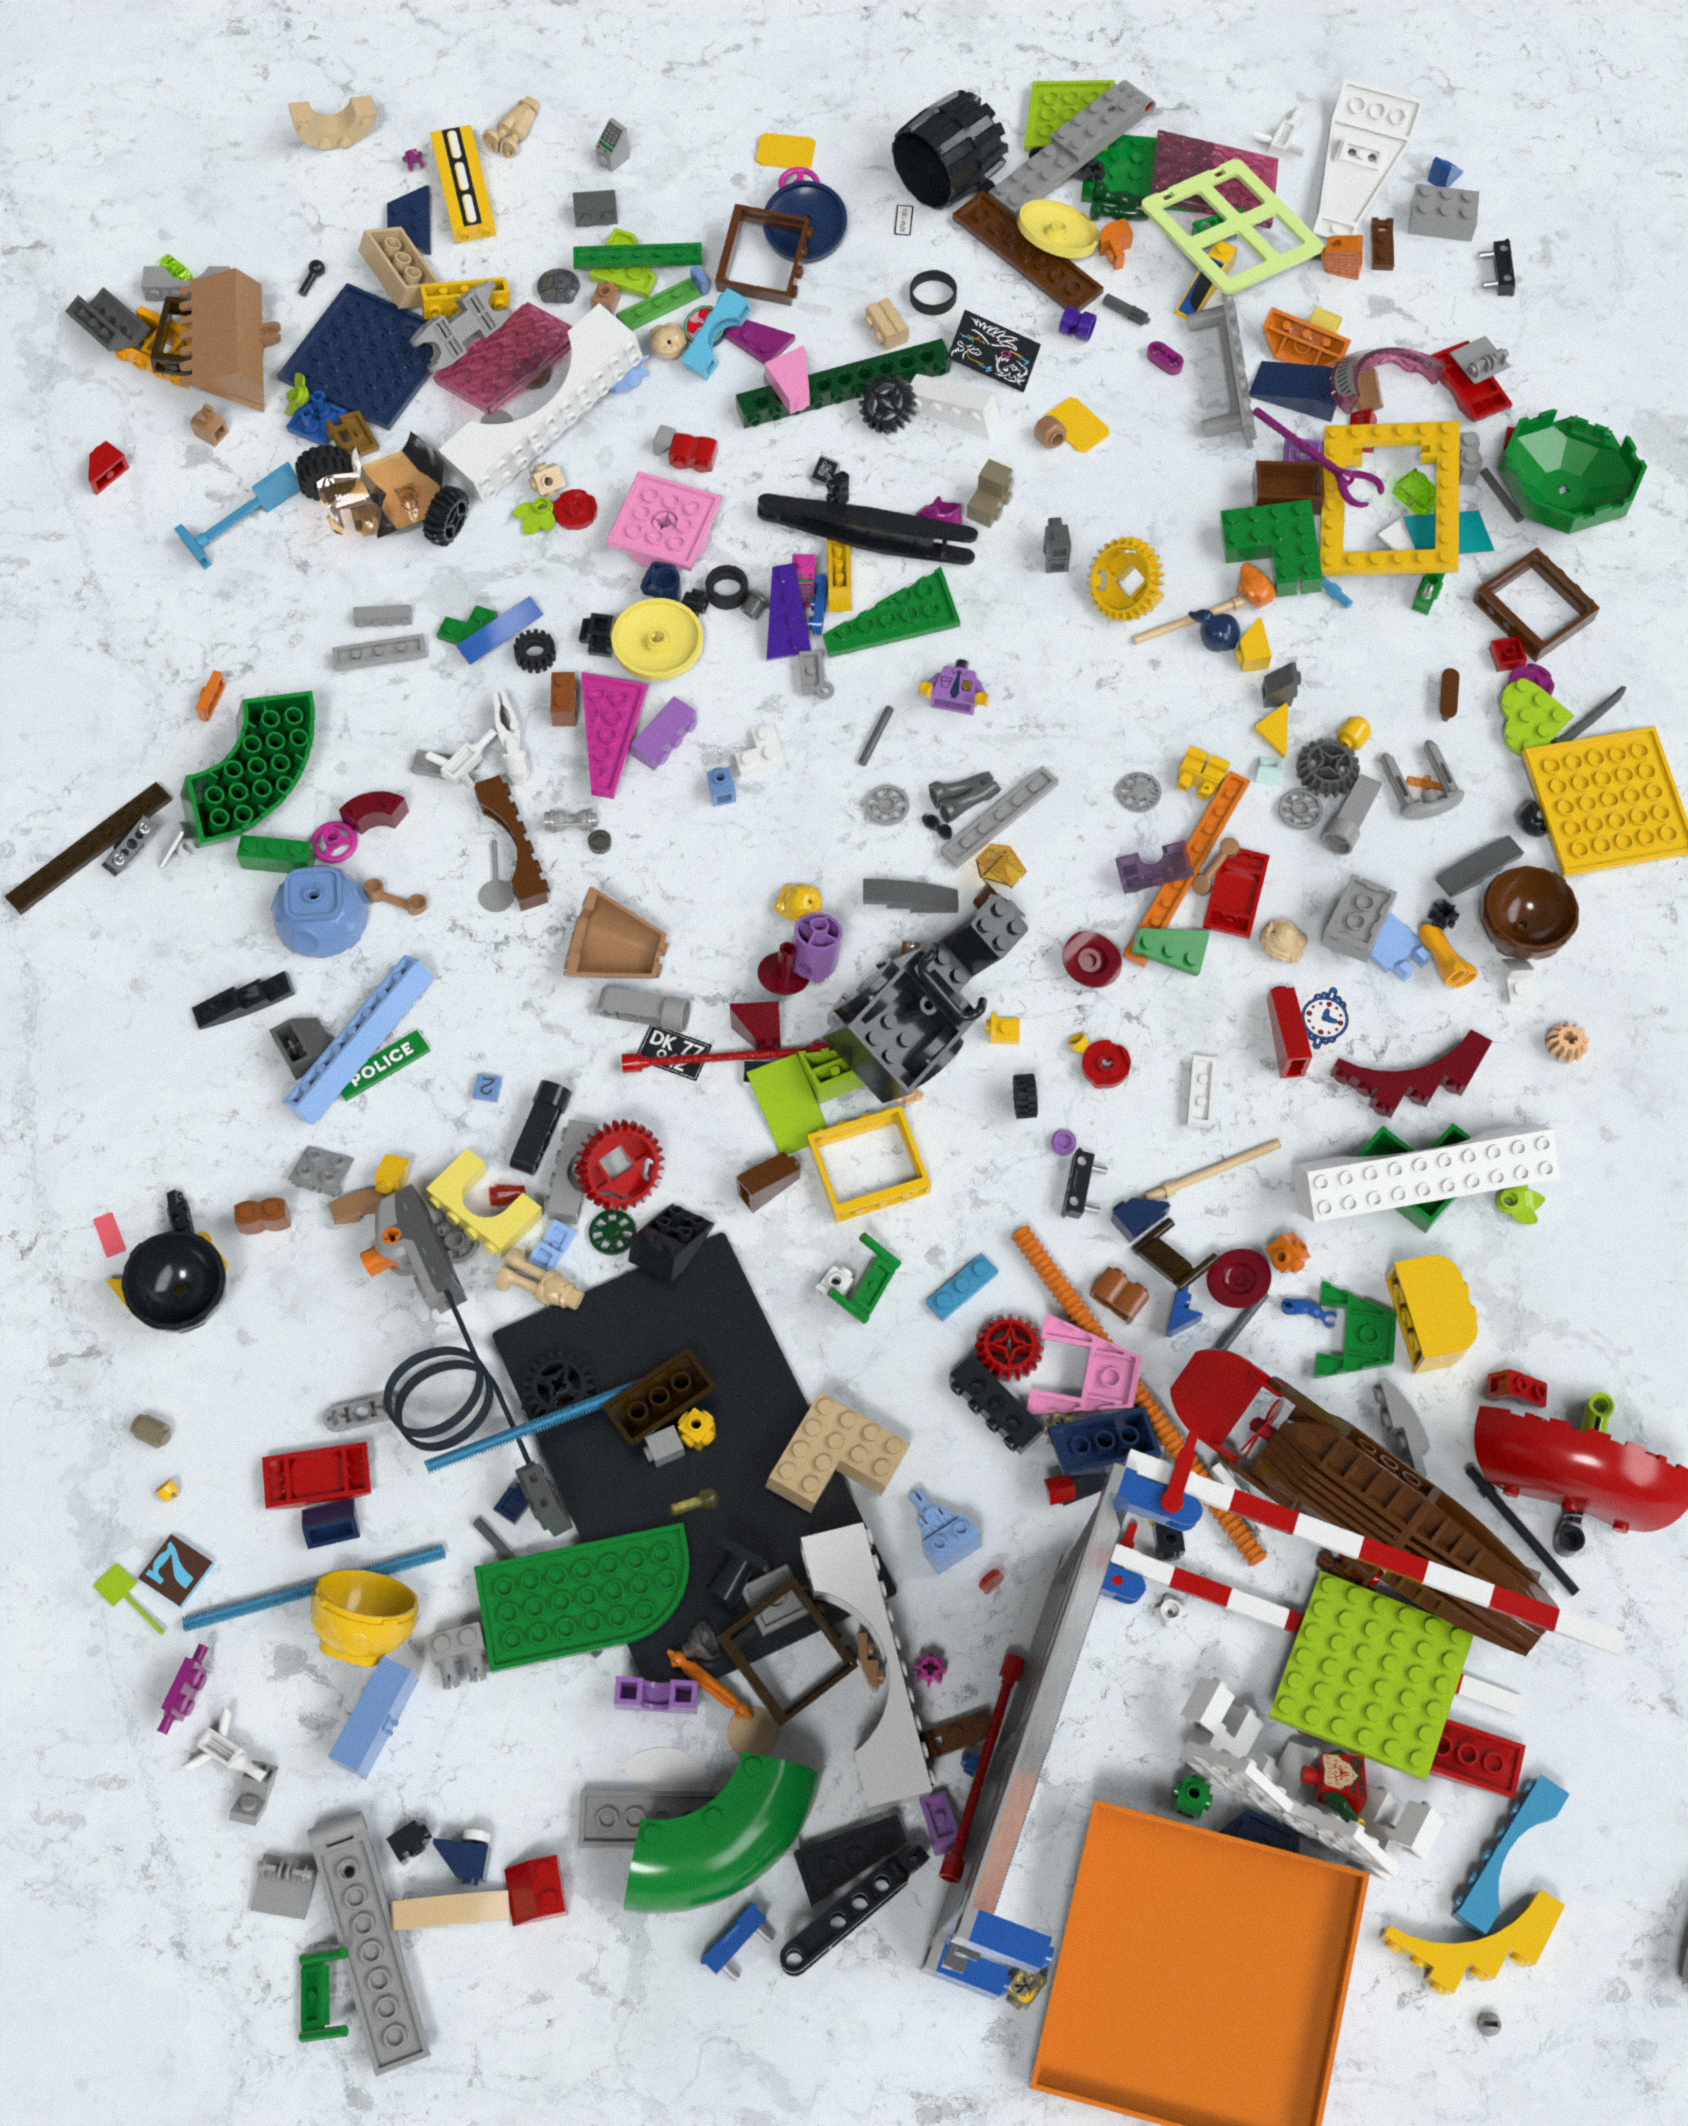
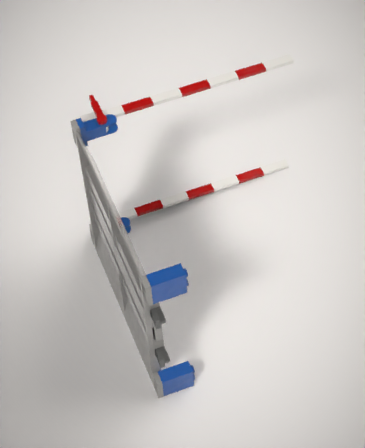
M1191 1429L1189 1431L1185 1445L1180 1449L1175 1465L1130 1449L1124 1466L1114 1463L1105 1479L1097 1506L1074 1545L1067 1544L1060 1557L1025 1660L1020 1681L1017 1684L978 1799L979 1801L977 1802L968 1838L963 1849V1859L966 1860L961 1881L959 1884L950 1883L921 1972L995 2000L1001 1995L1003 1996L1004 1993H1007L1012 1977L1007 1975L1008 1967L980 1957L981 1954L1032 1974L1045 1969L1051 1962L1054 1953V1947L1050 1946L1052 1937L993 1914L999 1902V1895H1001L1002 1888L1004 1887V1880H1006L1007 1873L1009 1872L1008 1869L1016 1850L1015 1847H1017L1018 1839H1020L1022 1825H1024L1025 1818L1027 1817L1026 1814L1033 1799L1032 1796L1034 1795L1037 1781H1039V1774H1041L1043 1763L1053 1738L1052 1735L1059 1720L1058 1717H1060V1710H1062L1063 1703L1065 1702V1696L1072 1681L1074 1668H1076L1078 1658L1080 1657L1081 1647H1083L1085 1637L1087 1636L1086 1633L1089 1629V1623H1091L1099 1595L1124 1604H1134L1139 1601L1146 1590L1145 1580L1143 1579L1146 1578L1298 1635L1304 1614L1133 1550V1539L1137 1529L1136 1523H1129L1125 1537L1117 1544L1127 1512L1178 1531H1188L1196 1525L1202 1516L1203 1508L1200 1503L1202 1502L1615 1656H1620L1622 1653L1626 1633L1196 1475L1195 1472L1191 1471L1196 1456L1194 1449L1199 1436L1197 1430ZM1462 1673L1455 1692L1458 1696L1512 1716H1517L1522 1699L1521 1695Z

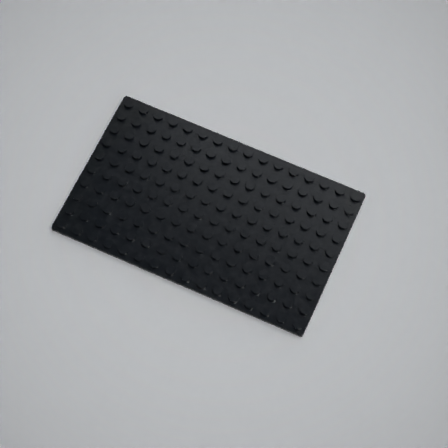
M720 1232L706 1238L685 1270L671 1282L640 1267L586 1291L576 1310L570 1307L561 1308V1306L554 1305L493 1333V1340L529 1421L543 1416L545 1412L536 1416L535 1410L538 1406L528 1407V1403L532 1398H524V1393L530 1389L524 1388L523 1382L531 1380L525 1377V1373L534 1372L531 1368V1363L540 1365V1355L545 1360H548L550 1351L554 1354L555 1358L558 1357L560 1350L563 1351L564 1358H567L571 1352L573 1353V1361L583 1358L580 1367L590 1366L589 1372L585 1375H594V1380L588 1384L594 1385L595 1391L587 1392L592 1397L643 1378L687 1347L717 1386L716 1390L652 1433L654 1434L674 1425L679 1436V1419L685 1412L690 1413L695 1407L700 1412L702 1410L707 1411L714 1418L716 1435L708 1446L704 1445L698 1451L695 1447L692 1446L690 1448L681 1441L685 1455L657 1468L653 1460L648 1462L643 1447L647 1446L645 1438L633 1447H630L618 1435L605 1411L600 1406L599 1409H593V1412L590 1410L591 1413L587 1411L588 1414L584 1412V1415L581 1413V1416L579 1415L578 1418L575 1417L574 1419L572 1417L573 1420L569 1418V1422H564L563 1420V1423L560 1421V1424L557 1423V1426L554 1424V1427L551 1425V1428L549 1426L548 1429L545 1427V1430L542 1428V1431L538 1430L539 1433L535 1431L536 1438L582 1543L679 1523L684 1524L690 1557V1573L683 1599L671 1618L661 1628L642 1640L627 1644L638 1671L644 1680L657 1683H667L671 1679L691 1680L684 1674L681 1667L672 1666L667 1651L669 1649L683 1651L682 1645L688 1642L691 1630L701 1621H705L716 1636L749 1611L743 1595L738 1606L705 1588L717 1574L729 1554V1551L716 1544L721 1535L774 1564L771 1571L788 1564L794 1578L797 1581L801 1579L810 1590L800 1550L801 1537L857 1523H864L841 1473L837 1470L811 1513L765 1487L770 1474L810 1408L725 1233ZM561 1368L551 1369L544 1376L556 1374ZM571 1371L569 1381L574 1387L580 1389V1381ZM563 1378L558 1385H554L555 1395L560 1388H563ZM538 1385L539 1395L547 1402L549 1392L544 1389V1386ZM565 1398L557 1406L568 1404L575 1398ZM696 1423L693 1428L697 1429L700 1425ZM873 1541L871 1554L877 1555L880 1566L877 1577L878 1581L884 1582L887 1593L885 1598L887 1600L896 1595L897 1589ZM755 1566L747 1583L767 1573ZM811 1590L807 1594L813 1603L818 1601L826 1612V1615L823 1617L829 1625L832 1623L836 1624L852 1616L833 1604L813 1599ZM808 1614L763 1637L753 1618L732 1634L730 1638L748 1663L751 1664L819 1632L820 1629ZM720 1644L721 1656L712 1660H704L696 1656L690 1659L686 1657V1660L695 1662L716 1680L738 1670Z

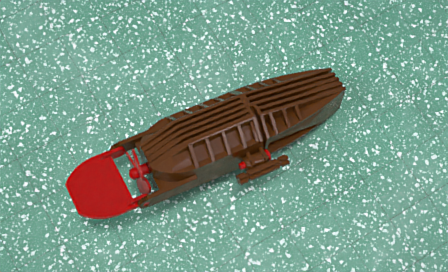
M1198 1350L1171 1386V1400L1184 1426L1189 1431L1191 1429L1197 1430L1199 1432L1198 1439L1217 1452L1218 1458L1226 1466L1280 1506L1558 1608L1551 1596L1525 1565L1498 1537L1462 1505L1354 1425L1341 1417L1328 1413L1277 1376L1271 1378L1246 1358L1226 1350ZM1264 1387L1275 1396L1280 1397V1399L1273 1403L1265 1420L1258 1416L1254 1417L1249 1424L1250 1430L1255 1434L1240 1449L1243 1451L1249 1445L1243 1456L1245 1459L1258 1437L1268 1442L1258 1456V1460L1251 1467L1240 1459V1454L1224 1441L1260 1389ZM1282 1397H1285L1296 1406L1277 1430L1271 1424L1279 1416L1284 1404ZM1326 1551L1323 1552L1316 1562L1322 1569H1328L1330 1571L1329 1574L1374 1592L1377 1591L1374 1586L1382 1580L1406 1598L1445 1621L1479 1638L1523 1656L1528 1655L1529 1651L1532 1650L1546 1631L1540 1627L1386 1571L1384 1574L1381 1568L1340 1553L1338 1556L1344 1559L1342 1562H1335L1333 1560L1334 1557Z

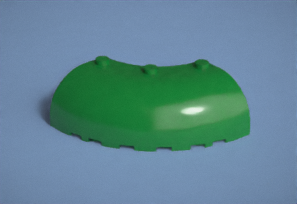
M312 691L242 699L235 719L237 740L232 750L216 766L214 765L204 771L185 776L180 797L188 831L197 849L229 841L252 830L271 816L291 794L308 762L314 739L315 706Z
M742 1751L737 1768L728 1784L712 1801L702 1808L685 1816L672 1819L652 1820L641 1818L626 1887L624 1911L644 1914L687 1912L716 1904L751 1886L786 1854L797 1839L816 1801L822 1774L797 1763Z

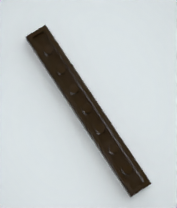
M157 782L153 783L4 897L22 915L116 844L125 831H129L141 816L144 815L150 818L172 801L171 797Z

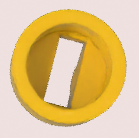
M1078 1032L1070 1037L1068 1045L1075 1053L1082 1054L1086 1052L1089 1040L1083 1032Z
M169 1479L155 1491V1494L162 1501L171 1502L173 1499L170 1495L173 1494L177 1497L178 1487L172 1479Z

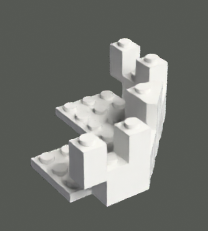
M1200 1677L1180 1713L1194 1727V1730L1179 1757L1202 1778L1206 1779L1209 1784L1217 1789L1223 1785L1228 1791L1235 1793L1233 1798L1252 1810L1256 1805L1263 1812L1269 1813L1267 1818L1287 1828L1291 1826L1297 1832L1304 1834L1302 1840L1320 1851L1326 1847L1330 1852L1338 1855L1336 1860L1353 1869L1368 1872L1371 1876L1389 1882L1391 1876L1397 1877L1401 1869L1398 1862L1403 1853L1426 1860L1445 1822L1436 1813L1437 1808L1425 1801H1422L1420 1804L1409 1800L1395 1827L1392 1824L1402 1805L1393 1798L1394 1793L1382 1786H1379L1377 1789L1367 1785V1801L1358 1816V1819L1365 1821V1828L1353 1820H1349L1346 1823L1337 1812L1315 1800L1314 1785L1300 1782L1302 1766L1315 1767L1321 1754L1325 1752L1313 1745H1310L1308 1748L1289 1741L1276 1766L1274 1765L1276 1761L1264 1753H1261L1260 1756L1249 1753L1264 1724L1255 1716L1257 1712L1247 1705H1242L1241 1707L1232 1705L1231 1703L1235 1696L1227 1689L1228 1685L1221 1679L1213 1677L1211 1680Z

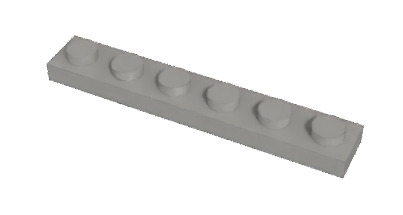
M1041 766L941 849L940 854L956 869L959 868L1057 787L1059 781L1047 769Z

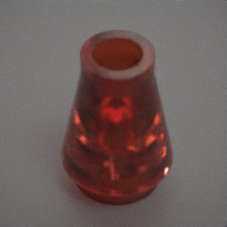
M494 1184V1186L488 1188L490 1206H497V1208L512 1204L522 1193L526 1194L524 1185Z

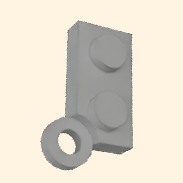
M822 650L799 651L802 695H817L818 698L824 700L831 698L834 694V688L831 683L824 681ZM822 688H827L829 691L827 693H822L820 690Z

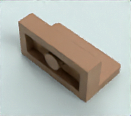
M1352 366L1351 376L1357 394H1353L1356 406L1360 411L1367 409L1376 411L1383 408L1384 404L1376 369L1371 368L1358 374Z

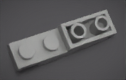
M1382 1378L1375 1386L1376 1388H1374L1375 1401L1380 1403L1382 1413H1380L1381 1424L1383 1428H1387L1388 1435L1399 1434L1397 1436V1444L1399 1450L1404 1452V1463L1423 1477H1426L1427 1472L1422 1455H1426L1430 1445L1423 1426L1406 1398L1386 1378Z

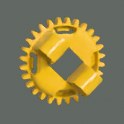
M1119 537L1118 540H1111V544H1104L1105 551L1097 550L1099 557H1092L1095 564L1088 566L1092 569V574L1086 575L1091 578V582L1086 584L1092 588L1087 593L1094 596L1091 603L1097 604L1095 609L1102 611L1101 615L1108 616L1111 620L1119 622H1131L1132 619L1139 620L1140 615L1146 616L1147 612H1152L1164 598L1163 592L1158 588L1159 585L1165 584V582L1159 581L1160 577L1165 575V573L1159 572V569L1164 566L1161 563H1157L1160 555H1153L1156 550L1155 548H1149V543L1142 542V539H1134V537ZM1125 550H1134L1136 553H1125ZM1136 568L1145 580L1129 596L1118 584L1117 580L1124 581ZM1100 570L1106 572V588L1104 591L1098 588V586H1102Z

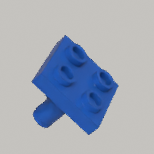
M318 390L309 396L307 404L298 408L286 428L289 433L318 445L327 446L331 440L327 435V429L324 424L332 420L335 426L340 425L338 418L341 415L347 414V411L326 402L324 392Z

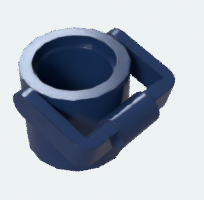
M657 561L652 562L641 581L640 589L642 593L647 596H653V598H666L678 602L681 599L682 591L680 575L676 570V566Z

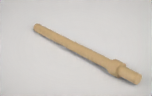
M1237 595L1230 598V601L1206 610L1211 611L1213 615L1220 614L1232 609L1236 611L1244 608V605L1249 604L1245 596ZM1186 616L1134 635L1132 640L1136 645L1194 624L1196 621Z
M1275 1139L1177 1181L1165 1182L1161 1184L1160 1188L1145 1193L1144 1198L1147 1200H1157L1164 1196L1168 1198L1176 1195V1191L1281 1148L1280 1141Z

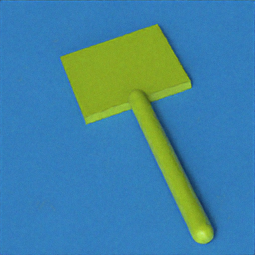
M116 1562L93 1586L113 1607L125 1598L159 1634L163 1635L165 1631L128 1594L138 1583Z

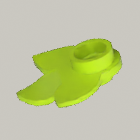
M299 372L295 374L294 388L286 393L289 404L285 414L288 416L293 415L298 407L300 408L307 404L310 395L308 388L305 386V376Z
M538 497L533 503L524 502L512 512L514 517L523 520L522 530L525 535L535 534L541 528L549 532L556 522L552 514L553 504L546 497Z
M1528 1184L1515 1186L1499 1192L1496 1197V1206L1501 1212L1511 1214L1515 1221L1521 1224L1532 1225L1538 1222L1534 1211L1544 1203L1545 1197L1535 1191L1528 1190ZM1504 1200H1510L1512 1205L1505 1204Z

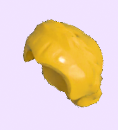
M802 883L795 885L785 884L780 890V897L775 901L774 911L779 915H783L786 919L797 922L803 915L822 911V896L818 889L811 885Z

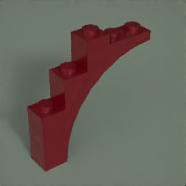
M1471 1029L1456 1048L1432 1064L1411 1070L1379 1071L1356 1066L1338 1058L1330 1076L1334 1077L1338 1083L1349 1085L1356 1089L1360 1095L1371 1097L1372 1101L1369 1107L1378 1115L1387 1116L1391 1119L1404 1096L1408 1097L1412 1103L1427 1107L1439 1085L1443 1086L1449 1093L1462 1096L1493 1041Z

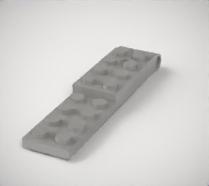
M1122 80L1118 85L1112 86L1050 136L1051 142L992 188L989 191V196L1017 218L1021 207L1025 203L1044 198L1145 116L1150 115L1156 107V102L1127 80Z
M362 1810L309 1829V1841L312 1846L340 1948L346 1947L348 1949V1957L343 1959L375 2076L383 2075L432 2056L401 1950L398 1931H392L391 1906ZM350 1867H353V1868H354V1873H353V1875L347 1877V1876H346V1871H347V1869L350 1868Z

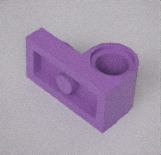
M943 1791L920 1798V1807L928 1828L935 1856L950 1853L951 1848L954 1847L958 1827L946 1792Z

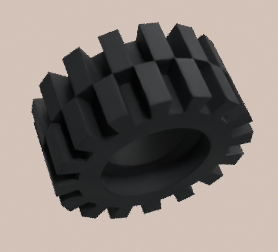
M529 629L526 630V635L523 632L519 634L520 639L516 638L513 645L517 665L521 666V669L524 671L528 669V673H532L535 670L536 674L540 673L539 669H543L544 672L547 671V665L551 668L553 666L552 661L555 662L556 660L554 640L551 639V635L549 633L546 635L544 630L538 633V629H534V633H531ZM534 646L544 649L537 656H530L526 653L529 648Z
M1034 1073L1013 1075V1101L1016 1119L1037 1118L1038 1097Z

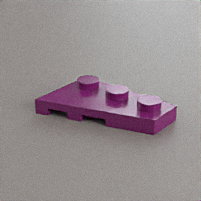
M747 319L742 327L731 326L725 328L721 335L764 365L765 362L779 357L795 341L794 334Z

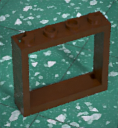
M735 204L715 278L717 292L724 293L726 288H729L747 298L791 306L793 298L796 299L799 286H797V281L802 279L804 267L802 262L803 259H807L809 250L807 242L812 240L814 229L811 228L810 218ZM743 222L801 232L787 291L729 280Z
M1535 548L1481 586L1473 600L1509 638L1520 637L1525 653L1535 663L1593 622L1600 609L1594 600L1581 590L1578 584L1574 583L1561 568H1558L1538 548ZM1531 568L1581 615V617L1546 642H1543L1495 595Z

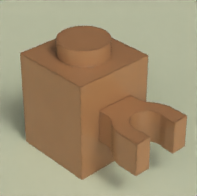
M207 403L203 405V408L190 421L194 435L214 447L229 433L225 419L215 414L213 407Z

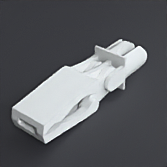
M496 692L493 694L495 724L499 743L505 752L502 755L506 772L513 784L523 786L529 780L530 767L526 750H522L519 725L505 692ZM499 695L502 698L501 702H499L498 700ZM501 704L505 709L504 715L510 721L509 731L502 724L503 713L501 711Z

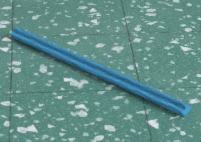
M640 1379L553 1411L534 1420L532 1419L522 1423V1425L520 1424L519 1426L517 1425L498 1432L485 1439L483 1438L474 1443L461 1446L432 1459H427L424 1461L429 1474H431L430 1471L434 1473L433 1470L437 1472L436 1469L440 1471V1467L443 1469V1466L446 1468V1465L449 1467V1464L453 1466L452 1463H459L458 1460L462 1462L461 1459L465 1461V1458L468 1460V1457L471 1459V1456L474 1457V1454L477 1456V1453L480 1455V1452L484 1454L483 1451L486 1453V1450H493L492 1447L496 1449V1446L497 1448H499V1445L502 1447V1444L505 1446V1442L508 1444V1441L511 1443V1440L514 1442V1439L518 1441L517 1438L520 1440V1437H527L526 1434L530 1436L529 1433L533 1435L532 1432L536 1434L535 1431L539 1433L538 1430L542 1431V1428L545 1430V1427L548 1429V1426L549 1428H551V1425L554 1427V1424L557 1426V1423L560 1424V1421L563 1423V1420L566 1422V1419L569 1421V1418L573 1420L572 1417L575 1419V1416H581V1413L583 1415L584 1412L588 1414L587 1411L591 1413L590 1410L593 1412V1409H599V1406L602 1408L603 1404Z
M440 1544V1548L437 1545V1548L434 1546V1549L430 1547L431 1550L427 1548V1551L424 1549V1552L421 1550V1553L417 1551L418 1554L414 1552L413 1555L411 1552V1556L409 1553L408 1557L404 1554L405 1557L401 1555V1559L398 1556V1559L396 1557L395 1560L392 1558V1561L388 1559L389 1562L385 1560V1563L382 1561V1564L379 1561V1565L375 1563L376 1565L374 1566L372 1563V1567L369 1564V1568L366 1565V1568L362 1566L363 1569L359 1567V1570L385 1574L387 1576L391 1572L393 1574L394 1572L397 1573V1571L400 1572V1570L413 1568V1566L416 1567L418 1565L419 1567L420 1564L422 1566L423 1563L426 1565L429 1562L432 1563L433 1561L436 1562V1560L439 1561V1559L442 1560V1558L445 1559L444 1545L442 1547ZM315 1580L314 1583L310 1581L311 1584L307 1582V1585L304 1583V1586L301 1583V1587L297 1585V1588L294 1585V1589L291 1586V1590L287 1587V1591L284 1588V1592L281 1589V1592L279 1590L278 1593L274 1591L275 1594L271 1592V1595L269 1593L268 1596L265 1594V1597L261 1595L262 1598L258 1596V1599L255 1596V1600L251 1597L252 1601L248 1598V1602L245 1599V1603L243 1600L242 1603L238 1601V1605L235 1602V1605L233 1603L232 1606L228 1604L229 1607L225 1605V1608L222 1606V1609L219 1606V1610L215 1608L216 1611L212 1608V1612L209 1609V1613L205 1610L206 1614L202 1611V1615L200 1612L199 1616L195 1613L196 1616L192 1614V1618L190 1615L189 1618L186 1616V1619L182 1617L183 1629L188 1632V1630L198 1629L201 1626L204 1627L206 1625L207 1627L208 1624L210 1626L211 1623L213 1625L214 1623L217 1624L218 1621L220 1623L221 1620L224 1622V1620L227 1621L231 1618L234 1619V1617L244 1616L247 1613L250 1614L252 1612L253 1614L254 1611L256 1613L257 1610L260 1612L264 1608L266 1610L267 1607L270 1609V1607L273 1608L277 1605L280 1606V1604L283 1605V1603H290L293 1600L299 1601L300 1598L302 1600L303 1597L306 1599V1596L308 1598L309 1596L312 1597L313 1587L316 1582Z

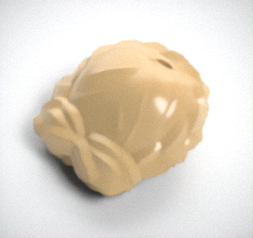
M669 322L665 325H656L650 330L648 344L658 357L673 360L684 352L688 343L687 336L678 324Z
M1285 919L1269 921L1260 934V943L1264 952L1273 959H1279L1282 962L1298 963L1301 960L1303 949L1309 940L1307 936Z

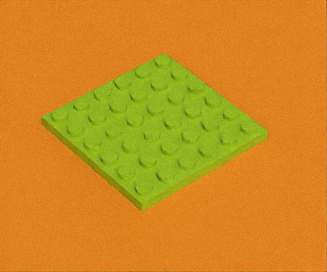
M1320 1571L1268 1718L1426 1782L1474 1635L1442 1618Z

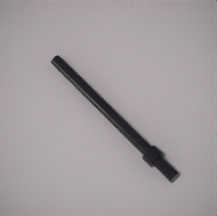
M1473 1466L1470 1467L1465 1473L1479 1488L1477 1490L1483 1498L1486 1497L1571 1596L1579 1592L1578 1586L1494 1491L1496 1488L1490 1481L1486 1482Z

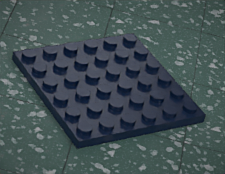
M346 283L277 374L278 380L294 387L295 374L298 372L302 373L305 376V386L308 388L310 395H313L315 391H322L325 394L326 402L341 407L349 413L359 410L364 420L390 431L432 374L427 369V365L433 357V347L430 343L425 342L417 347H413L410 343L414 333L429 319H424L422 316L405 308L398 309L395 304Z

